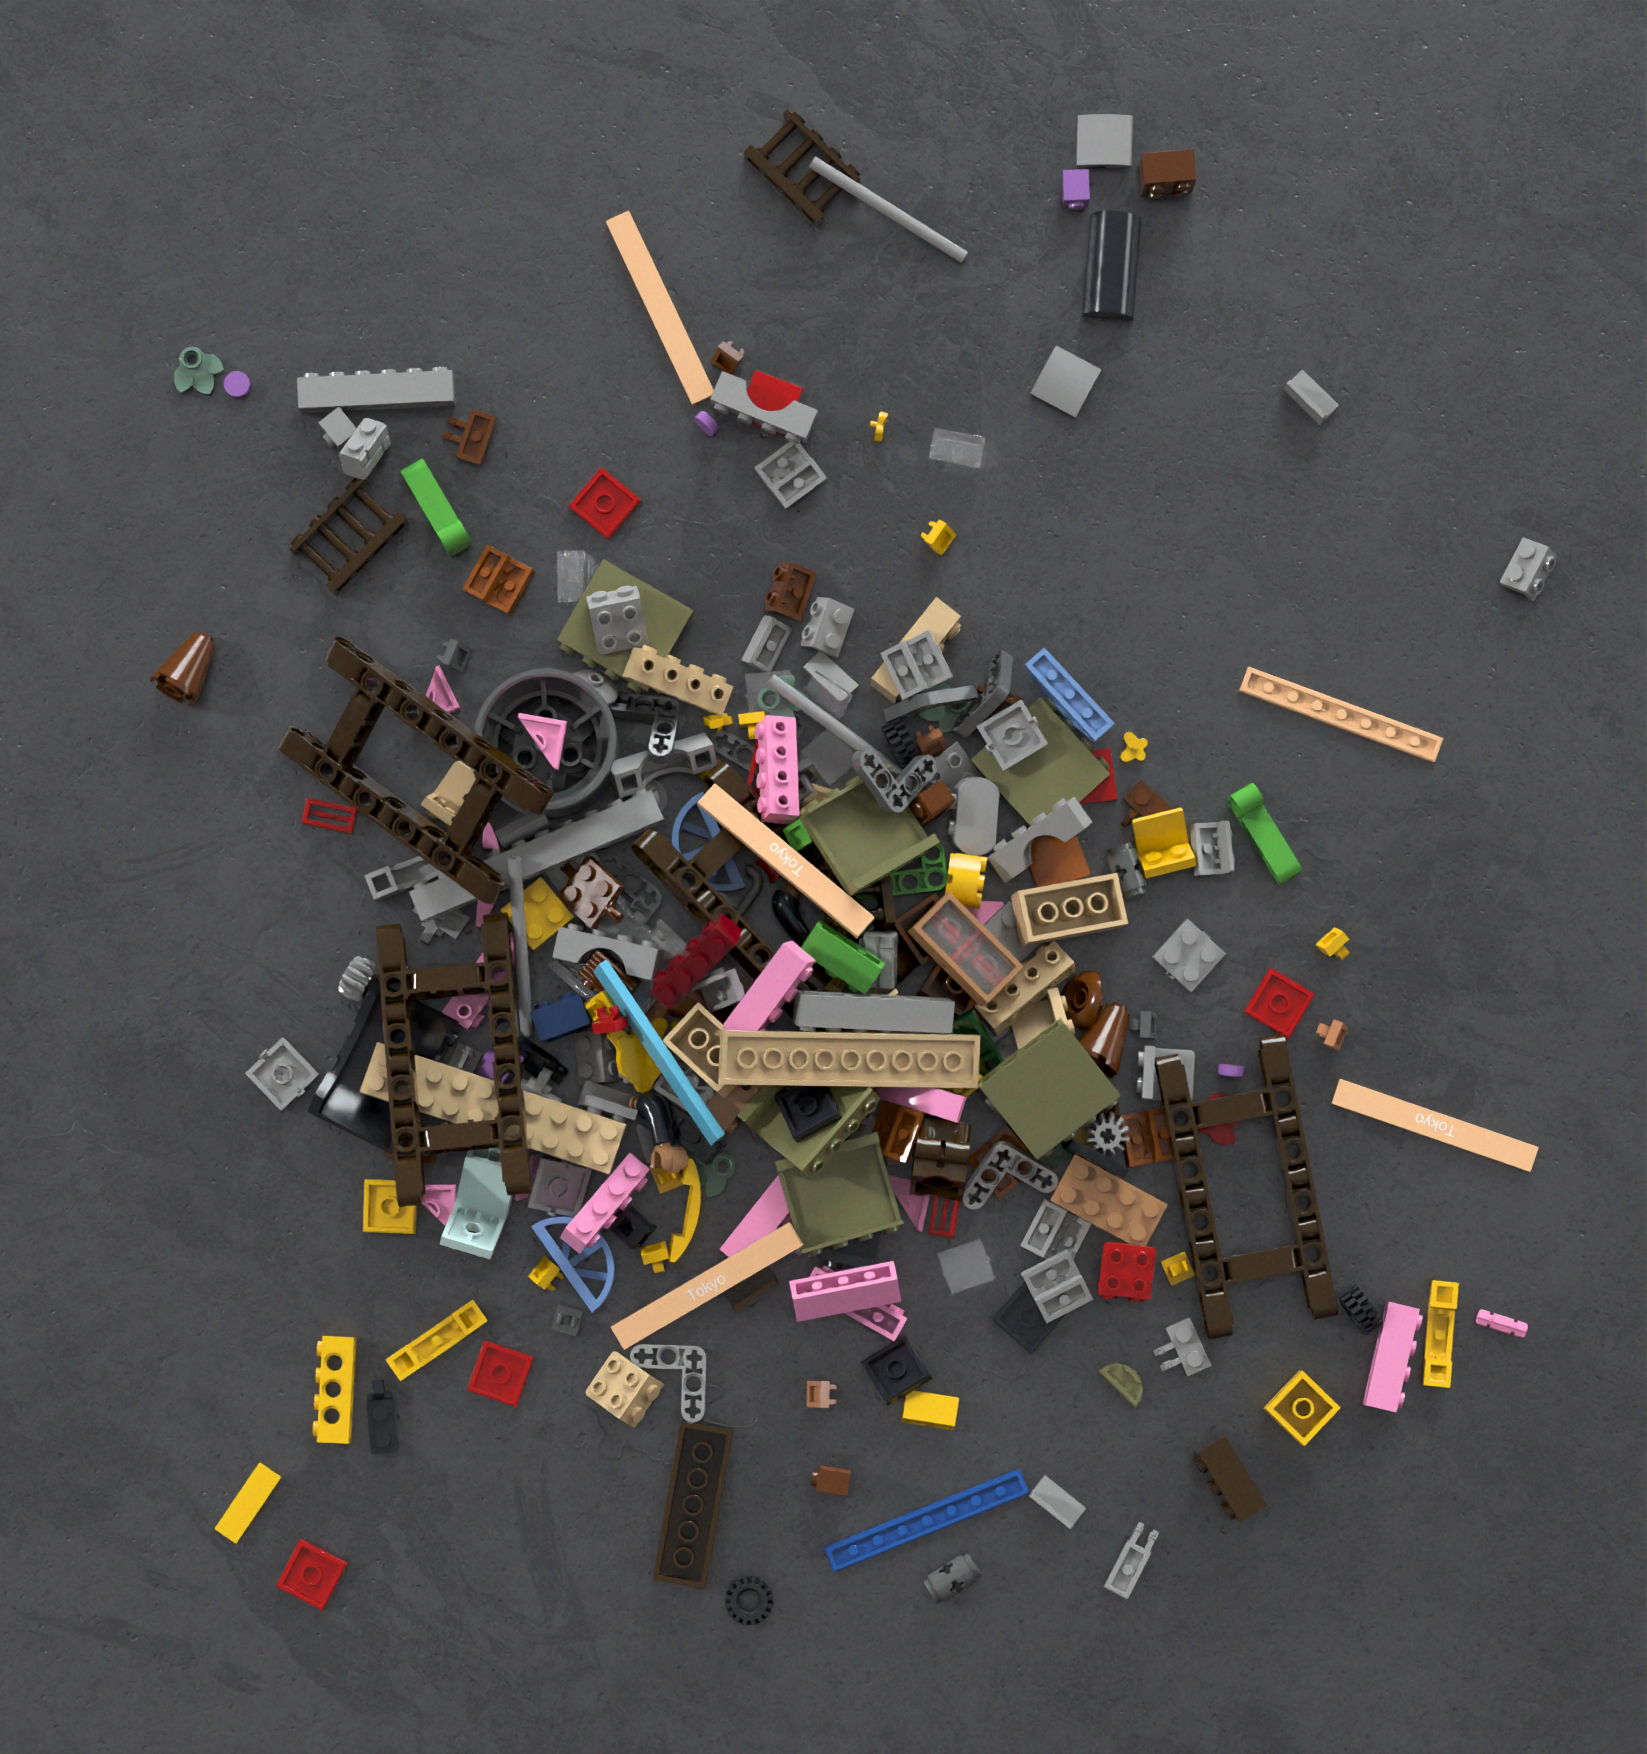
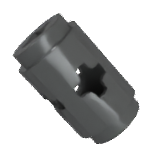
M1132 843L1108 849L1106 859L1111 874L1115 872L1120 874L1118 878L1123 900L1146 893L1145 886L1148 884L1137 850L1133 848ZM1134 865L1138 866L1139 870H1135Z
M969 1553L964 1556L961 1554L929 1574L924 1584L938 1604L941 1601H948L978 1582L977 1579L982 1574ZM949 1566L951 1572L946 1574L944 1572L945 1568ZM956 1583L961 1584V1589H959L958 1591L955 1590Z

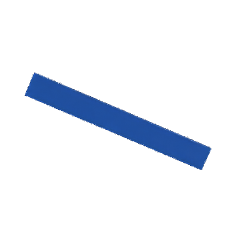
M1019 1468L824 1547L833 1572H837L1030 1493Z

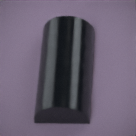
M1097 211L1090 215L1082 316L1134 320L1142 220L1140 216L1123 211Z

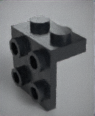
M881 1231L874 1232V1238L859 1242L858 1237L847 1240L849 1245L833 1249L832 1245L824 1247L821 1260H826L825 1266L841 1269L842 1264L852 1266V1269L874 1265Z

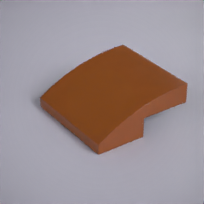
M486 545L462 590L511 616L536 571L511 558L508 554Z
M1050 835L1033 840L1031 845L1033 863L1029 866V870L1036 888L1075 881L1091 875L1076 835L1066 842Z
M883 1100L872 1133H878L882 1155L908 1164L925 1113Z
M1163 1108L1117 1116V1120L1120 1117L1124 1119L1120 1127H1129L1127 1133L1121 1134L1130 1138L1129 1142L1122 1141V1145L1125 1147L1123 1152L1126 1168L1173 1159Z
M1007 1124L970 1155L968 1163L976 1170L990 1148L998 1141L1009 1142L1032 1157L1034 1155L1011 1126ZM1006 1149L1003 1152H997L999 1159L1002 1156H1008ZM997 1161L995 1165H996L998 1168H1001V1167H999V1164H998V1161ZM1022 1161L1017 1166V1170L1021 1173H1026L1031 1169V1163L1028 1161ZM991 1169L984 1170L981 1174V1178L985 1181H990L995 1177V1172ZM1006 1172L993 1192L1000 1200L1022 1180Z

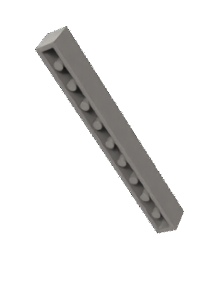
M642 789L631 794L632 799L622 802V799H618L607 804L608 809L601 812L595 809L583 814L584 819L577 822H574L573 819L559 824L560 829L551 833L549 829L541 831L534 835L536 839L526 843L525 840H520L511 844V849L503 853L501 850L491 852L486 855L487 859L484 862L501 874L500 877L505 882L502 888L504 890L510 887L508 857H521L522 880L524 882L662 824L665 820L652 790L647 792L646 789ZM444 873L438 875L439 880L431 883L428 880L422 881L413 886L415 890L409 892L423 923L476 902L478 899Z

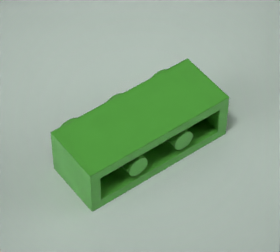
M822 920L818 921L801 947L818 964L825 968L824 970L828 975L836 979L838 977L847 982L848 988L856 993L862 992L866 994L885 965V962Z

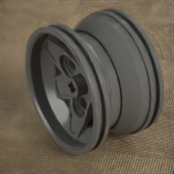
M541 668L528 670L505 680L485 700L475 724L474 732L497 749H499L500 738L510 744L513 750L508 754V757L553 790L554 795L544 811L547 819L570 817L596 803L611 784L609 778L610 770L614 760H618L620 757L617 728L604 698L584 679L558 669ZM559 699L566 700L580 709L563 715ZM529 701H532L530 715L540 717L541 714L547 712L553 715V719L567 721L559 770H554L518 718V715L512 714L516 709ZM594 732H596L597 737L596 755L582 744ZM575 750L578 753L576 761L566 762L564 760L566 751ZM530 753L533 756L532 762L529 765H521L519 763L521 754ZM496 765V772H497V774H498V773H499V769H498V767H497V765ZM567 774L582 779L573 787L565 790ZM502 795L501 800L513 810L524 815L531 813L529 810L524 811Z

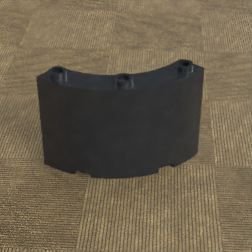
M375 980L364 997L354 1020L356 1024L350 1036L346 1037L337 1055V1062L332 1071H328L316 1090L308 1113L392 1154L393 1144L389 1102L360 1093L377 1042L385 1044L380 981ZM389 987V992L394 993L398 991L392 987ZM411 1001L415 1055L442 1063L449 1046L453 1048L460 1035L456 1032L460 1022L420 1001ZM396 1034L393 1038V1043H402L405 1039V1034ZM407 1137L402 1139L401 1146H403Z

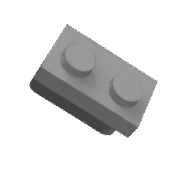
M626 585L614 591H597L590 596H586L599 654L623 651L648 644L646 624L637 586Z
M1144 1046L1142 1052L1138 1051L1137 1067H1142L1141 1078L1136 1080V1093H1140V1100L1161 1101L1155 1069V1058L1178 1053L1181 1064L1185 1066L1192 1101L1195 1053L1192 1050L1155 1048V1046Z

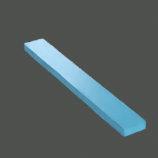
M603 961L593 971L615 1005L619 1007L621 1014L628 1017L630 1027L712 1146L725 1135L724 1131L609 961Z

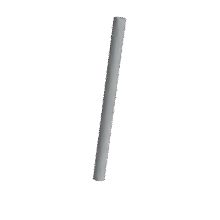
M814 157L809 168L962 263L968 253L966 250L818 157Z
M775 674L767 682L769 687L856 751L871 749L876 752L884 765L890 763L891 767L888 770L895 779L904 770ZM907 777L905 785L911 790L913 783L911 778Z
M511 856L508 857L520 1031L522 1036L530 1037L534 1035L533 1019L530 1013L532 1011L521 857Z

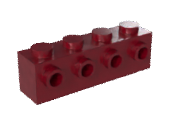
M723 913L714 922H708L701 931L702 934L698 938L693 937L685 946V951L681 954L677 953L669 962L668 967L664 971L661 969L653 977L652 982L654 985L650 994L670 1010L736 946L742 929Z

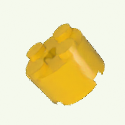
M951 853L945 894L950 891L964 907L980 909L982 894L977 893V891H983L985 875H981L980 872H985L987 857Z

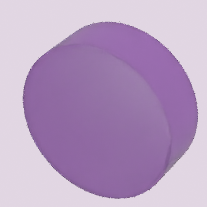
M233 371L226 376L224 388L231 397L242 398L249 393L251 383L246 374L240 371Z
M700 411L694 417L696 424L706 434L713 436L719 430L717 422L708 413Z
M1219 1064L1218 1073L1224 1076L1242 1077L1244 1076L1245 1067Z

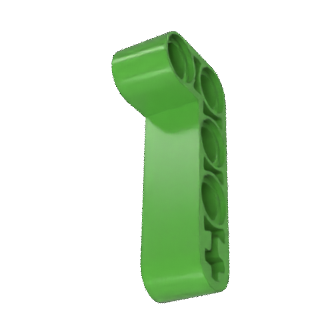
M423 458L401 470L402 476L449 556L451 557L472 545L469 535L454 513Z
M1252 782L1230 795L1227 800L1231 809L1277 883L1282 885L1302 873L1303 870L1264 807V799L1256 785Z
M941 844L934 847L940 854L937 860L930 861L926 858L925 854L920 857L922 869L896 871L890 874L893 898L938 893L945 888L947 884L945 853ZM934 873L939 874L943 882L940 886L933 887L929 884L928 877ZM910 876L916 880L917 885L914 889L908 890L903 887L902 880ZM873 894L854 895L860 902L877 900V897H874Z

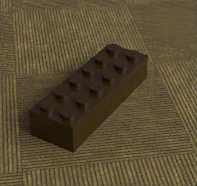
M681 1421L653 1580L702 1589L706 1588L733 1430Z

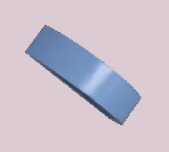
M1045 648L1025 664L1027 672L1041 692L1052 701L1062 716L1066 717L1087 739L1095 742L1115 724Z
M703 792L691 798L680 810L675 820L672 831V845L679 852L681 829L712 840L720 832L716 820L697 805L698 801L704 796ZM696 806L708 830L684 821ZM704 846L682 856L689 862ZM732 857L724 864L732 884L713 883L717 871L707 880L718 892L734 893L746 889Z
M553 1217L531 1226L592 1313L595 1312L607 1299L615 1279L614 1256L606 1239L599 1232L598 1234L601 1237L591 1249L587 1247L581 1254L578 1253L568 1260L571 1246L563 1241L561 1250L546 1227L556 1224H566L567 1227L573 1218ZM601 1247L603 1248L607 1260V1273L574 1268L575 1265ZM581 1277L606 1281L597 1299Z

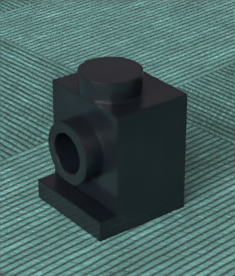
M634 1207L626 1208L623 1211L620 1209L615 1214L617 1217L615 1222L610 1226V1229L631 1249L641 1247L657 1228L654 1224L648 1222ZM631 1222L637 1226L636 1229L631 1227Z

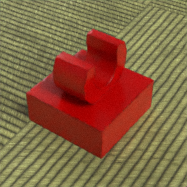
M617 1005L609 1007L610 1015L607 1014L606 1007L602 1006L597 1009V1016L600 1020L592 1023L593 1033L618 1032L629 1026L628 1017L619 1016L620 1010Z

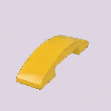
M689 1155L688 1166L682 1169L680 1180L683 1184L690 1185L682 1234L671 1232L668 1249L669 1262H676L687 1248L695 1231L700 1212L701 1190L699 1175L695 1163Z
M1436 1280L1431 1282L1424 1344V1386L1450 1388L1455 1310L1457 1309L1459 1283Z
M471 1300L385 1360L398 1379L402 1381L467 1337L488 1320L475 1301Z

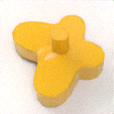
M880 412L878 422H870V426L876 427L874 437L876 442H882L883 429L888 413Z
M727 713L703 717L704 726H709L710 729L717 728L718 731L723 730L722 726L733 723L732 716H728Z
M1126 732L1123 736L1126 749L1121 753L1120 760L1125 763L1133 759L1143 761L1146 756L1144 748L1148 744L1145 738L1138 739L1133 733Z

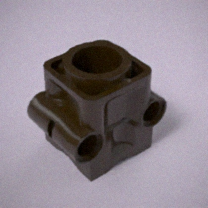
M937 1116L923 1118L915 1143L910 1195L925 1196L933 1194L940 1195L949 1200L962 1201L970 1149V1124L960 1120L957 1123Z

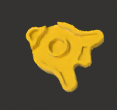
M658 1017L651 1022V1025L661 1040H663L668 1023L665 1019ZM632 1028L629 1035L623 1030L607 1033L608 1039L616 1048V1063L619 1073L632 1083L638 1092L645 1093L650 1091L661 1071Z

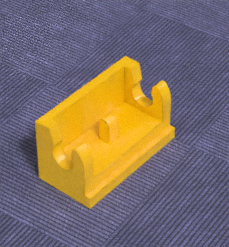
M912 1391L905 1396L901 1423L953 1431L956 1423L959 1398Z

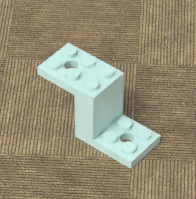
M500 1148L467 1152L455 1205L441 1236L440 1245L474 1254L478 1257L491 1259L509 1214L513 1195L507 1196L505 1182H502Z

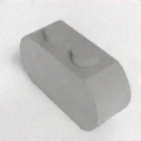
M976 776L966 777L960 780L953 788L952 795L955 798V802L949 807V809H952L951 820L948 819L946 831L947 835H950V842L958 851L978 856L989 852L996 844L999 790L988 779Z

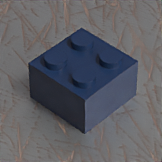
M574 992L559 996L560 1001L551 1004L549 1001H545L534 1006L535 1010L530 1013L543 1045L592 1028L590 1017L580 994L575 995Z

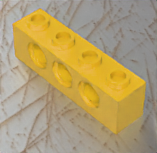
M322 1336V1341H318L317 1357H321V1368H316L315 1381L320 1384L319 1394H315L314 1410H318V1421L313 1422V1436L317 1437V1442L351 1443L357 1337ZM334 1355L342 1359V1367L337 1371L332 1370L329 1366V1360ZM331 1382H337L341 1387V1392L337 1397L330 1396L327 1391L328 1385ZM331 1408L336 1409L340 1415L338 1422L335 1424L328 1422L326 1419V1413Z

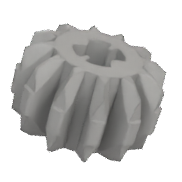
M355 957L342 975L338 987L339 992L350 1000L362 1001L378 976V966L367 958Z
M1112 1112L1109 1115V1120H1105L1104 1113H1100L1101 1122L1098 1123L1095 1119L1092 1122L1095 1128L1086 1127L1085 1131L1093 1134V1136L1086 1138V1142H1096L1092 1149L1097 1151L1101 1147L1100 1153L1104 1156L1106 1155V1150L1110 1149V1154L1114 1157L1116 1156L1114 1147H1117L1120 1151L1125 1150L1120 1141L1129 1142L1130 1138L1121 1134L1127 1133L1129 1127H1120L1124 1122L1122 1117L1113 1122L1115 1114ZM1106 1128H1110L1112 1134L1115 1135L1113 1139L1109 1137L1110 1141H1105L1103 1135H1101L1102 1131L1106 1132Z

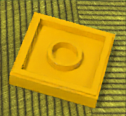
M364 1179L363 1232L415 1234L417 1205L398 1206L395 1180Z

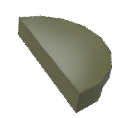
M1118 1363L1106 1365L1098 1370L1134 1408L1138 1406L1142 1399L1143 1387L1141 1378L1135 1370L1127 1365Z

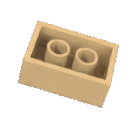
M698 1002L662 1041L725 1099L737 1086L718 1083L720 1030L728 1029Z

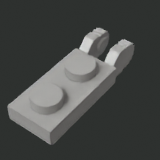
M1141 1522L1137 1523L1130 1540L1126 1541L1103 1586L1125 1599L1129 1598L1152 1553L1150 1550L1159 1534L1156 1530L1150 1532L1144 1548L1135 1544L1144 1529V1524Z

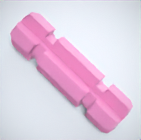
M1483 1309L1479 1310L1476 1317L1478 1325L1485 1327L1490 1325L1491 1329L1507 1334L1512 1332L1514 1333L1513 1336L1524 1338L1528 1330L1527 1323L1521 1321L1515 1323L1514 1319L1495 1313L1490 1315L1489 1311Z

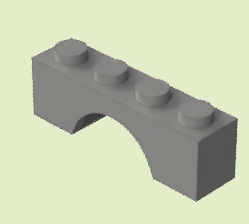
M722 371L710 398L711 405L714 406L713 409L725 415H728V412L738 416V420L751 425L754 422L762 425L761 429L768 433L776 434V432L784 434L786 435L785 439L795 444H799L800 441L803 443L807 442L818 417V410L797 401H793L787 407L778 411L760 409L752 403L747 394L746 380Z
M700 733L675 741L672 758L664 764L652 762L649 758V750L614 760L609 773L611 786L619 798L645 789L648 782L663 774L687 772L694 775L710 770L717 765L714 746L705 733ZM664 745L659 747L658 753H662Z
M1075 797L1067 802L1062 798L1051 806L1053 809L1051 813L1046 815L1045 812H1042L1031 820L1033 825L1028 829L1023 825L1011 834L1013 836L1012 840L1006 842L1003 839L993 846L994 852L987 859L1004 883L1033 863L1031 845L1035 837L1050 835L1066 842L1092 823Z
M418 856L402 863L386 866L364 876L373 899L376 902H380L414 888V885L422 881L436 879L442 872Z
M568 923V928L559 927L553 958L584 964L594 952L607 948L620 956L625 965L627 975L652 980L661 969L665 950L658 949V943L642 940V944L632 943L633 937L619 934L617 939L607 937V931L593 929L592 933L583 931L584 926Z

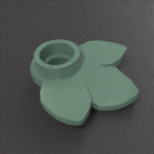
M187 347L180 354V366L174 372V382L180 393L187 391L193 386L200 393L210 395L214 388L213 374H218L224 370L222 362L214 354H204L197 347ZM191 356L197 357L195 364L188 363V359Z
M779 676L780 679L794 688L795 676ZM771 687L763 688L758 694L757 701L759 707L772 716L795 718L794 712L801 710ZM795 689V690H797L799 693H801L802 695H804L806 698H808L807 695H806L804 692H802V691H800V690H798V689ZM769 695L775 696V702L771 705L766 703V698Z
M941 683L926 690V692L951 689V687L946 683ZM970 702L962 703L960 708H954L952 705L930 708L920 712L919 715L929 722H939L941 733L950 732L953 730V725L957 718L970 706Z
M690 1152L696 1162L695 1166L699 1175L700 1186L705 1185L707 1196L712 1197L720 1194L725 1189L726 1180L735 1172L736 1164L734 1159L728 1154L717 1153L710 1163L706 1165ZM722 1161L728 1165L727 1170L723 1172L718 1170V1164Z

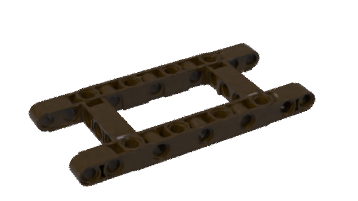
M336 636L324 659L329 663L328 666L357 687L327 745L306 729L303 731L298 727L288 726L278 745V749L478 900L486 904H494L505 882L500 877V873L471 852L502 795L524 811L529 810L532 813L542 815L554 795L553 790L355 644L343 637ZM385 706L395 712L394 715L416 732H422L433 740V744L454 760L463 762L474 771L473 774H475L476 780L469 793L465 794L462 798L464 802L457 815L452 817V824L447 833L354 765ZM496 765H497V767H498V769H499V773H498V774H497V772H496Z
M720 761L703 777V781L708 787L707 791L716 784L747 811L757 814L761 822V813L757 809L760 797L727 763ZM762 822L790 846L783 832V829L788 826L787 824ZM723 828L688 862L661 833L658 834L654 830L648 829L631 845L634 854L703 927L710 921L714 922L723 913L742 929L736 946L728 953L756 981L776 952L707 881L745 844L726 828ZM809 847L798 852L818 869L817 863L819 858ZM833 874L834 883L837 886H842L837 877ZM681 878L687 880L690 887H685L681 882ZM855 896L851 897L863 908L867 909ZM876 919L866 928V931H887L881 930V924ZM840 925L841 934L859 945V938H863L864 933L856 938ZM898 942L897 983H901L917 965L914 958ZM754 955H758L762 959L763 963H758L755 960ZM816 962L811 967L813 972L810 977L804 982L801 980L796 989L798 991L820 992L833 977L828 975L824 970L825 968ZM792 999L790 1002L786 1001L781 1008L793 1019L794 1000ZM816 1027V1031H805V1032H828V1031H826V1028H824V1027Z
M507 912L483 915L481 932L484 962L408 970L406 939L403 938L401 924L376 926L396 1195L399 1207L423 1205V1195H426L423 1156L500 1148L502 1182H505L507 1196L532 1193L510 927ZM499 971L506 973L502 981L493 980L495 973ZM392 983H401L400 990L394 993L389 992V987ZM488 993L490 1010H488L490 1040L494 1052V1062H492L494 1088L499 1114H497V1117H494L495 1120L475 1122L471 1119L467 1123L448 1124L443 1122L439 1126L421 1127L411 1001ZM501 1023H510L511 1025L507 1032L501 1033L497 1031ZM396 1034H405V1039L402 1043H393V1038ZM513 1074L515 1079L510 1084L502 1083L503 1076ZM408 1085L409 1091L405 1095H398V1087ZM517 1125L519 1132L516 1135H506V1130L509 1126ZM404 1137H413L411 1146H401V1141Z
M1284 1034L1259 1038L1260 1050H1258L1265 1089L1204 1101L1191 1102L1185 1066L1181 1064L1178 1053L1155 1058V1069L1205 1330L1209 1340L1233 1335L1232 1324H1234L1227 1285L1300 1271L1307 1308H1310L1313 1319L1338 1315L1324 1233ZM1279 1092H1284L1288 1096V1103L1283 1107L1279 1106L1276 1101ZM1178 1111L1183 1112L1186 1116V1121L1182 1126L1176 1125L1173 1120L1174 1114ZM1270 1115L1274 1119L1277 1135L1275 1138L1280 1169L1284 1171L1287 1187L1284 1190L1290 1220L1294 1223L1297 1241H1294L1295 1244L1221 1258L1197 1129ZM1291 1143L1295 1144L1298 1148V1154L1295 1158H1290L1286 1153V1148ZM1187 1163H1192L1196 1168V1173L1191 1178L1186 1177L1183 1172V1168ZM1301 1195H1304L1308 1200V1206L1304 1210H1300L1296 1205V1200ZM1199 1214L1203 1215L1206 1220L1205 1227L1200 1230L1196 1229L1193 1224L1194 1218ZM1311 1247H1315L1318 1251V1257L1313 1262L1309 1261L1306 1257V1252ZM1209 1266L1213 1267L1216 1272V1276L1212 1281H1206L1203 1276L1204 1270Z

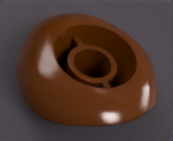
M1088 970L1072 977L1066 983L1060 995H1064L1066 998L1068 1011H1065L1067 1020L1071 1019L1073 1026L1078 1029L1090 1028L1095 1023L1097 1014L1103 1008L1104 995L1101 992L1100 974L1096 971Z

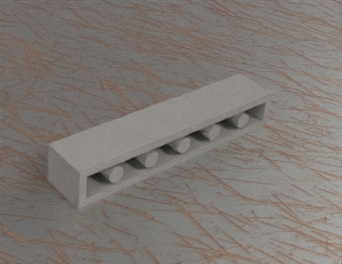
M434 367L432 371H422L421 368H409L407 372L396 373L394 369L381 370V374H371L370 371L366 370L356 371L355 375H345L344 372H331L329 376H319L318 373H306L303 375L304 377L297 378L298 409L301 413L333 412L338 407L342 411L455 406L454 374L447 367Z
M798 991L794 997L792 1022L800 1026V1030L816 1031V1027H824L828 1032H841L842 1028L851 1029V1032L867 1033L868 1029L877 1030V1033L902 1031V1033L918 1034V1032H928V1034L952 1033L955 1002L944 997Z

